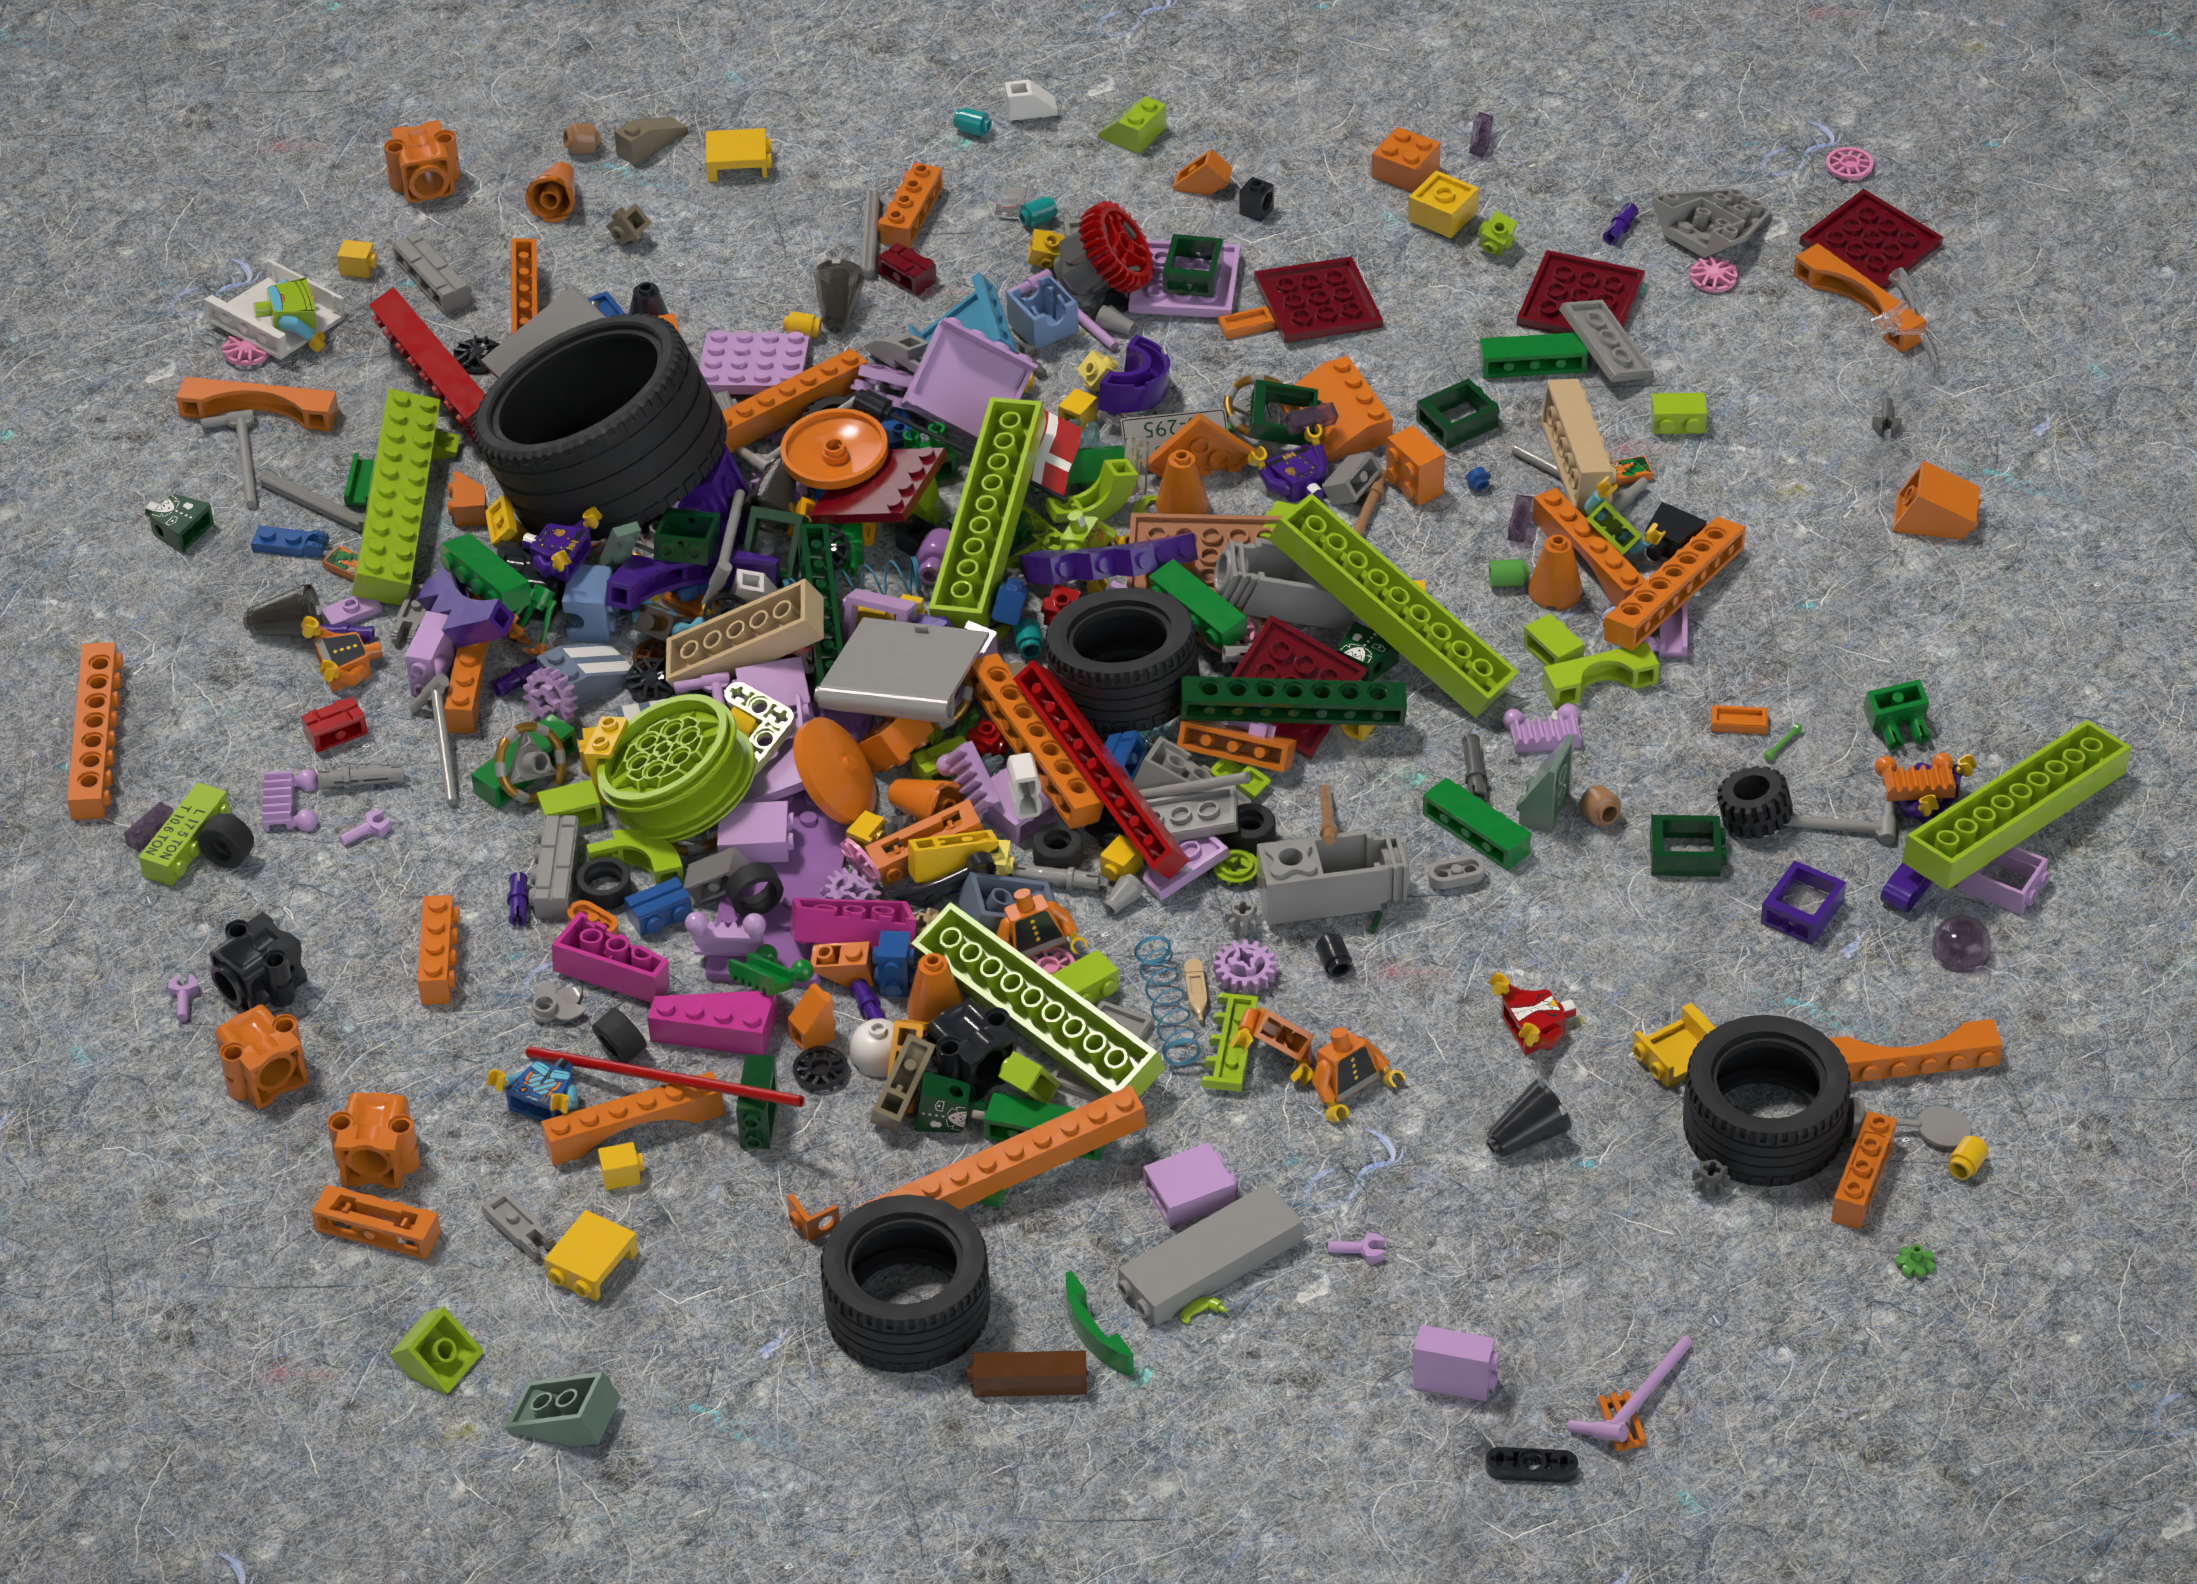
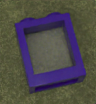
M1794 860L1762 903L1760 923L1813 945L1844 903L1846 882Z

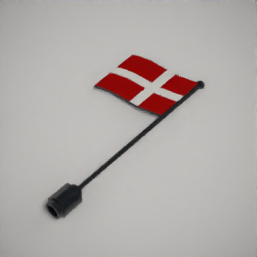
M860 389L856 394L852 407L857 411L872 416L880 424L893 418L973 457V451L893 413L892 400L870 389ZM1044 410L1046 425L1029 485L1061 500V503L1065 504L1069 500L1068 495L1065 494L1068 474L1079 449L1081 427Z

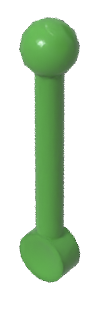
M1795 723L1792 730L1771 750L1765 751L1764 758L1768 761L1773 760L1775 753L1795 734L1798 735L1801 732L1802 725Z

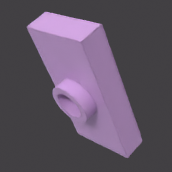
M352 596L320 610L321 616L327 624L342 625L344 622L354 624L382 613V606L378 600Z

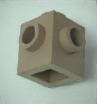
M635 203L626 210L623 207L616 210L611 215L613 220L606 227L611 232L612 237L622 246L629 241L634 244L644 236L642 231L651 224V221Z

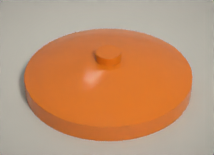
M845 408L821 410L801 418L787 430L781 442V458L787 473L801 484L818 489L847 488L869 479L883 466L888 455L887 435L883 426L875 418L864 412Z
M817 717L802 724L794 737V759L800 779L815 804L828 817L843 825H852L865 810L873 813L876 805L875 780L869 762L855 739L842 726L828 718Z

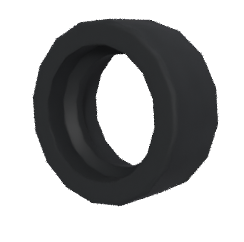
M594 858L586 862L577 873L576 878L580 900L589 901L604 910H612L622 906L625 903L624 898L632 893L630 869L617 858ZM603 877L616 878L621 881L617 886L607 890H596L588 886L592 881Z
M763 862L749 863L737 869L726 882L725 888L727 898L735 912L745 917L752 913L763 915L769 912L779 903L784 891L782 882L775 869L768 863ZM760 882H768L759 893L750 897H741L750 886Z

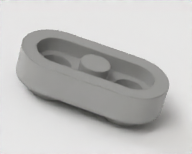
M1474 855L1436 861L1428 869V881L1437 889H1449L1478 883L1484 877L1485 864L1481 858Z

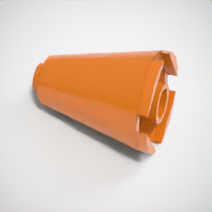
M557 162L528 185L525 200L528 209L534 216L538 215L544 218L543 221L560 222L566 219L573 211L575 206V172L570 164Z
M1177 450L1169 455L1156 498L1158 513L1207 514L1209 499L1196 459L1191 452Z
M1556 534L1546 538L1528 585L1529 597L1533 603L1541 608L1547 609V606L1556 607V610H1565L1576 605L1581 599L1583 586L1572 543L1569 538L1563 535Z
M897 779L888 789L889 803L905 815H913L915 822L924 820L961 803L966 797H963V794L959 792L963 786L954 781ZM960 813L943 820L944 827L948 826V820H951L953 823L960 820Z
M937 953L926 954L919 960L907 1003L908 1020L930 1023L946 1009L964 1001L947 959Z

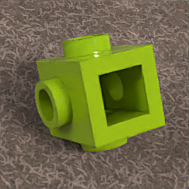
M1495 210L1489 222L1484 221L1479 228L1477 234L1481 237L1478 246L1482 247L1489 254L1501 257L1505 249L1508 251L1511 249L1516 239L1513 235L1518 222Z

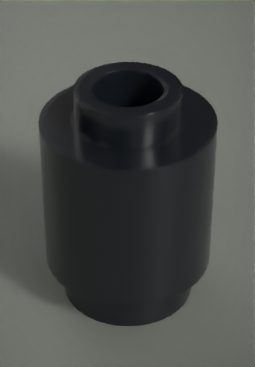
M1332 933L1323 935L1316 943L1315 949L1325 971L1330 973L1332 977L1346 975L1352 968V958L1342 936Z

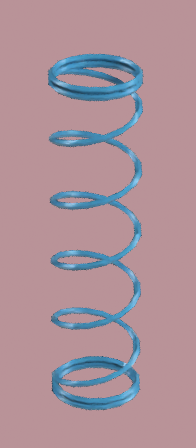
M916 556L910 557L908 586L898 565L894 561L889 560L885 567L883 591L874 571L867 564L862 567L860 572L859 589L862 587L863 570L865 567H868L880 593L886 595L887 570L889 563L892 562L897 568L908 592L911 590V576L915 589L921 590L922 580L919 577V564ZM839 569L835 577L836 593L839 572L844 573L852 590L854 591L855 588L847 573L844 570ZM792 578L788 580L783 579L782 588L789 586V581H793V583H796V581Z
M1163 936L1146 937L1137 943L1134 954L1137 960L1141 962L1140 974L1147 981L1145 993L1148 999L1153 1002L1151 1014L1158 1021L1157 1035L1164 1042L1162 1047L1163 1057L1170 1065L1185 1066L1194 1062L1201 1054L1200 1044L1194 1040L1197 1034L1196 1031L1190 1028L1180 1029L1172 1033L1165 1040L1160 1034L1159 1027L1161 1023L1165 1025L1181 1024L1190 1018L1191 1012L1185 1008H1177L1166 1013L1161 1019H1158L1154 1013L1155 1003L1160 1005L1176 1004L1185 997V992L1179 988H1171L1160 993L1155 999L1151 998L1148 993L1149 983L1154 985L1170 984L1179 977V972L1173 968H1165L1153 974L1148 980L1142 971L1143 964L1162 965L1169 962L1173 957L1171 943ZM1162 940L1168 945V949L1154 950L1146 955L1144 959L1138 955L1140 946L1148 941ZM1166 950V953L1161 957L1147 960L1151 954ZM1169 954H1171V955H1170V958H1169L1168 960H1166V961H1164V962H1161V963H1158V962L1164 960L1167 956H1169ZM1166 970L1176 972V977L1169 982L1155 983L1151 981L1160 972ZM1172 990H1178L1182 993V997L1175 1002L1161 1003L1156 1001L1161 995ZM1184 1010L1188 1013V1017L1181 1022L1166 1023L1162 1021L1167 1015L1175 1011ZM1181 1031H1192L1194 1033L1193 1038H1179L1168 1042L1173 1035ZM1193 1043L1197 1046L1196 1054L1186 1061L1174 1062L1167 1057L1168 1050L1174 1045Z

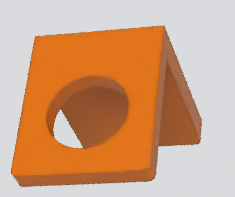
M793 1193L787 1196L789 1220L794 1229H800L808 1241L830 1232L840 1222L839 1207L837 1205L809 1216ZM832 1216L831 1221L826 1226L818 1227L822 1219Z

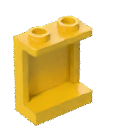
M766 129L706 131L708 182H718V170L762 168V177L768 178L767 169L772 168L771 138H766Z
M504 494L485 511L491 545L498 548L501 540L519 543L526 533H530L522 523L515 519L512 501Z
M601 716L583 753L593 785L602 805L609 804L602 797L598 787L597 767L599 759H610L628 724L626 717Z
M1691 1002L1682 1007L1680 1020L1648 1036H1645L1640 1030L1634 1032L1632 1052L1638 1061H1642L1650 1069L1655 1079L1660 1080L1667 1088H1670L1686 1079L1688 1062L1693 1049L1706 1034L1716 1027Z
M585 1210L544 1258L547 1278L557 1286L562 1285L581 1297H588L597 1301L601 1297L600 1285L621 1259L625 1257L633 1260L638 1254L636 1232Z

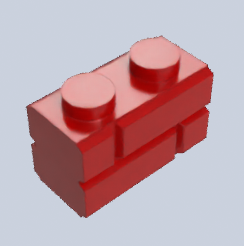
M353 696L344 700H338L318 710H311L301 716L304 734L309 743H311L315 753L368 733L364 713L358 707Z

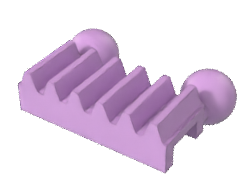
M1687 601L1659 626V640H1655L1649 635L1642 642H1648L1653 653L1659 651V657H1687Z
M1571 703L1560 706L1556 721H1553L1551 716H1548L1545 722H1542L1540 717L1536 718L1534 723H1531L1529 718L1524 721V715L1517 709H1509L1503 714L1502 723L1506 729L1510 730L1515 754L1555 750L1568 734L1574 735L1573 748L1581 747L1582 738L1577 722L1580 714L1578 708Z
M973 741L962 743L950 754H944L938 758L936 762L937 771L945 777L957 774L958 777L954 782L963 786L959 792L967 795L965 800H970L981 822L983 814L989 811L988 808L1001 802V799Z
M305 769L297 776H294L292 771L264 772L262 804L264 831H270V825L286 824L287 830H291L293 827H297L301 831L313 830L317 825L318 818L312 810L303 809L296 816H293L294 788L299 787L303 791L314 790L319 784L318 774L311 769Z
M697 911L690 913L685 919V927L692 934V940L695 942L694 955L747 956L748 953H755L759 946L765 944L763 932L766 929V921L763 916L757 913L747 915L741 928L737 927L736 922H732L729 928L726 927L724 922H721L718 927H714L713 921L708 923L707 917Z

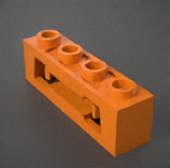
M967 799L869 844L865 848L870 859L877 867L881 875V883L885 887L910 875L908 871V840L982 831L984 829L970 800ZM960 813V820L954 823L948 820V826L944 827L943 820ZM900 840L903 845L899 848L898 845H894L893 851L885 853L883 848Z
M1871 1111L1867 1112L1834 1197L1832 1222L1861 1230L1894 1144L1896 1118Z
M326 1185L312 1209L315 1231L427 1260L441 1234L438 1213L428 1209L408 1206L401 1202L377 1198L374 1195L350 1191L344 1187L338 1188ZM339 1221L344 1223L345 1226L351 1225V1230L335 1225ZM397 1237L402 1238L403 1241H414L415 1246L399 1243Z

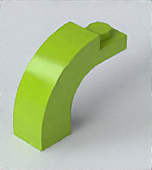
M1128 458L1104 460L1098 479L1089 489L1078 495L1068 496L1069 500L1065 504H1062L1061 500L1055 497L1046 498L1044 507L1055 523L1069 522L1068 514L1076 510L1082 511L1084 516H1094L1104 521L1117 512L1128 500L1135 488L1139 474Z
M620 829L612 831L613 839L586 845L588 861L599 857L617 858L626 865L637 866L646 870L652 876L655 885L675 877L679 879L682 885H685L683 866L678 852L666 839L650 840L641 836L642 830Z

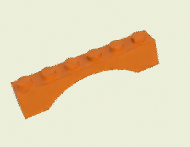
M1818 243L1795 256L1794 277L1811 289L1837 293L1862 305L1879 323L1883 340L1899 352L1903 353L1924 340L1926 320L1922 316L1915 313Z
M184 377L176 395L179 416L201 419L231 411L252 409L286 416L299 423L305 429L331 432L339 412L336 391Z
M1556 487L1533 497L1532 521L1547 536L1559 534L1570 539L1572 546L1582 555L1596 574L1608 600L1615 607L1632 594L1636 587H1639L1646 581Z
M469 595L470 599L483 600L479 595ZM492 640L457 649L444 707L448 733L475 734L480 712L483 670L488 648Z
M1994 1019L1964 1022L1959 1028L1944 1038L1913 1047L1877 1046L1861 1042L1849 1036L1829 1038L1845 1057L1848 1070L1850 1071L1851 1083L2000 1065L2003 1046Z
M713 1071L696 1075L717 1080ZM669 1083L541 1121L544 1144L551 1162L555 1166L582 1158L588 1151L606 1138L638 1124L660 1120H681L700 1123L725 1114L722 1093Z

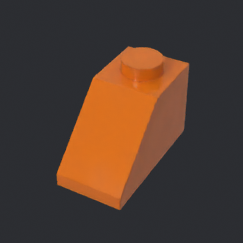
M1210 149L1177 172L1172 188L1175 191L1211 195L1217 190H1223L1228 186L1233 168L1213 149Z

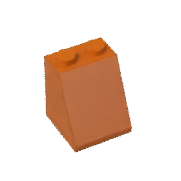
M1923 461L1897 494L1892 530L1899 533L1963 540L1969 531L1973 532L1979 522L1977 511L1981 504V499H1979L1980 487Z

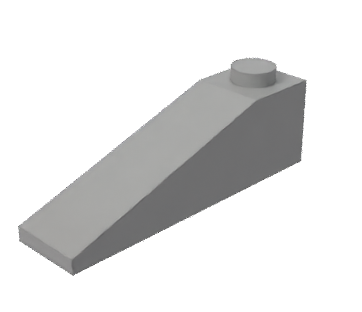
M1159 736L1144 758L1133 784L1138 790L1212 778V775L1210 774L1211 769L1205 764L1199 767L1191 761V754L1188 751ZM1237 790L1238 805L1251 803L1252 800Z

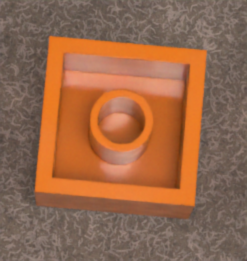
M1396 127L1372 153L1371 177L1413 193L1440 167L1441 143Z
M1414 425L1387 437V465L1385 471L1387 480L1399 488L1404 496L1412 500L1417 506L1444 494L1445 454Z
M886 716L857 743L865 754L872 773L880 770L885 773L896 764L900 766L912 757L910 752L913 749L918 750L929 742L927 736L935 729L928 721Z

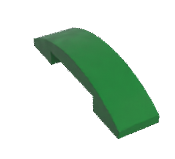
M1072 1270L1066 1272L1067 1311L1079 1339L1104 1364L1125 1375L1133 1374L1134 1360L1132 1351L1118 1333L1109 1337L1104 1335L1087 1312L1086 1289Z

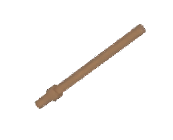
M1382 470L1381 474L1366 491L1367 498L1353 528L1361 536L1377 500L1381 499L1385 490L1384 483L1387 479L1385 470Z
M1324 784L1319 789L1322 815L1320 836L1327 846H1331L1335 843L1337 837V827L1333 821L1331 788L1329 785Z

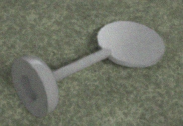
M1850 1097L1845 1130L1848 1139H1857L1866 1117L1864 1102L1858 1097ZM1933 1106L1923 1110L1918 1120L1896 1118V1126L1917 1127L1920 1135L1926 1141L1946 1149L1956 1148L1962 1138L1970 1136L1971 1133L1968 1120L1960 1112L1944 1106Z

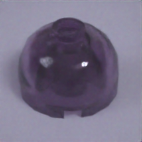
M1967 915L1949 917L1937 927L1932 940V956L1935 960L1937 957L1942 962V967L1946 970L1956 973L1974 972L1975 967L1981 964L1984 966L1988 962L1991 953L1990 934L1983 923L1974 917Z

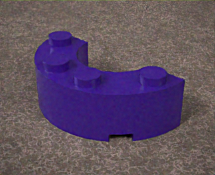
M1135 334L1127 345L1124 372L1109 371L1100 383L1098 410L1117 416L1121 413L1152 410L1163 401L1168 388L1170 358L1168 354L1164 355L1161 352L1162 347Z

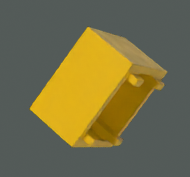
M1436 170L1409 196L1408 221L1452 238L1478 212L1479 188Z

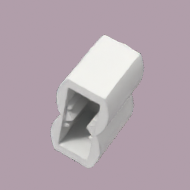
M1031 753L1011 755L1007 761V770L1010 778L1008 789L1015 815L1018 819L1037 817L1041 813L1042 803L1039 795L1041 783L1034 757Z

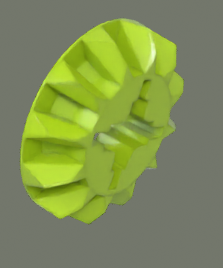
M1230 849V856L1213 867L1214 874L1217 875L1218 880L1226 881L1228 886L1232 883H1238L1241 886L1244 881L1252 883L1253 877L1257 876V858L1252 853L1242 849ZM1240 863L1241 869H1238L1236 872H1233L1232 869H1235V867L1238 866V864Z

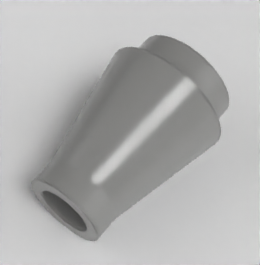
M1103 305L1095 320V323L1100 325L1102 329L1123 333L1128 336L1132 334L1136 325L1135 321L1129 319L1112 305L1109 307Z
M1132 874L1119 877L1108 898L1102 904L1104 909L1109 914L1115 916L1120 910L1141 897V892L1144 889L1142 883Z

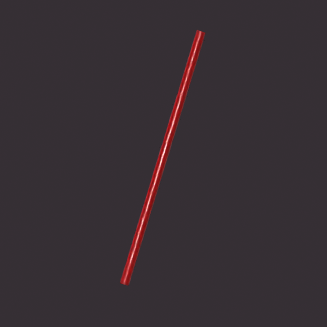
M528 1046L525 1052L528 1058L556 1062L558 1058H564L572 1066L795 1107H802L805 1101L802 1095Z

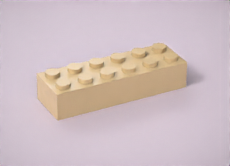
M1547 380L1541 425L1569 501L1584 516H1589L1584 507L1586 501L1596 490V485L1605 477L1609 476L1607 481L1610 485L1615 482V467L1610 465L1609 452L1604 449L1603 436L1598 433L1597 420H1593L1592 407L1590 404H1587L1586 391L1581 388L1579 380ZM1612 494L1605 499L1609 501L1611 504Z
M803 579L668 637L666 642V681L674 688L673 682L701 678L702 675L727 671L729 679L736 676L735 668L771 662L824 639V597L806 579ZM688 691L679 692V694L686 695L688 693Z

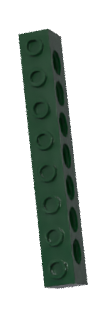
M800 524L798 554L801 579H806L824 597V639L809 645L815 691L843 650L828 524Z
M1181 676L1180 720L1380 726L1405 725L1407 712L1405 682Z

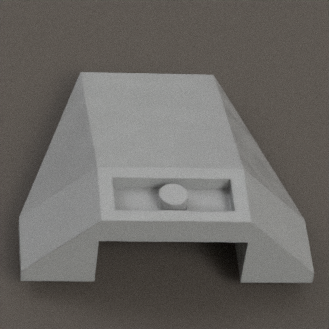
M1734 188L1666 192L1652 199V204L1664 235L1703 258L1745 242L1770 216L1772 211L1763 206L1762 202L1750 199L1743 195L1741 190Z

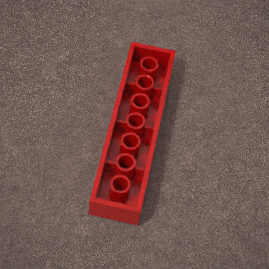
M392 287L369 305L375 313L371 318L380 329L385 328L382 333L390 344L397 343L394 347L401 357H409L406 359V362L414 372L420 370L418 376L426 386L432 385L430 390L437 399L445 400L442 404L450 415L457 414L454 419L463 430L467 427L469 428L466 433L476 444L472 432L473 418L485 393L399 292Z

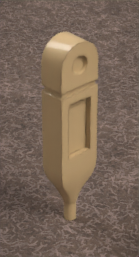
M1191 958L1184 963L1188 1002L1190 1009L1197 1014L1199 1023H1202L1204 1021L1203 1013L1207 1009V992L1203 965L1199 959Z

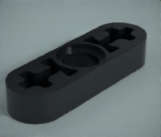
M1495 1447L1486 1454L1485 1470L1490 1477L1499 1480L1566 1483L1574 1480L1578 1474V1458L1573 1452L1568 1450ZM1528 1460H1535L1540 1464V1467L1528 1469L1523 1463ZM1497 1461H1503V1466H1497ZM1514 1461H1518L1517 1467H1513ZM1546 1462H1550V1469H1546ZM1560 1464H1567V1469H1561Z

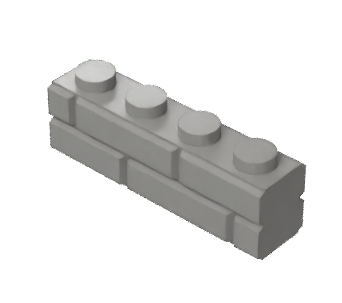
M416 232L407 236L406 239L402 238L393 242L392 247L396 263L444 314H450L456 311L457 308L461 309L470 305L472 288L467 279L462 280L459 277L456 267L447 264L444 255L434 250L433 244L429 239L425 240Z
M560 816L544 817L543 827H538L537 841L541 846L540 848H535L534 854L535 865H538V868L532 869V885H535V889L529 890V906H534L537 918H551V916H554V918H568L567 909L572 902L581 834L579 818L577 816H563L562 818Z

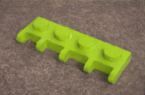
M1219 993L1217 1002L1221 1005H1227L1226 1012H1216L1213 1016V1022L1223 1025L1221 1035L1212 1034L1209 1037V1044L1218 1047L1217 1057L1207 1056L1204 1061V1065L1207 1068L1214 1069L1213 1077L1203 1076L1200 1085L1208 1089L1242 1092L1250 1046L1242 1054V1047L1235 1044L1231 1048L1230 1042L1238 1032L1244 1012L1249 1008H1258V996Z

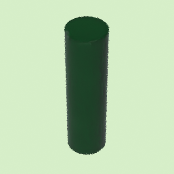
M1376 911L1368 929V932L1371 934L1375 933L1383 915L1381 911Z

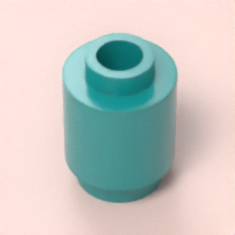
M965 107L957 109L953 119V126L958 128L960 132L983 137L986 133H989L992 120L987 112Z
M1042 196L1021 205L1018 216L1024 226L1034 228L1052 220L1057 215L1058 209L1052 197Z
M1032 618L1019 620L1018 624L1013 627L1017 651L1026 659L1036 658L1041 654L1044 647L1040 623Z

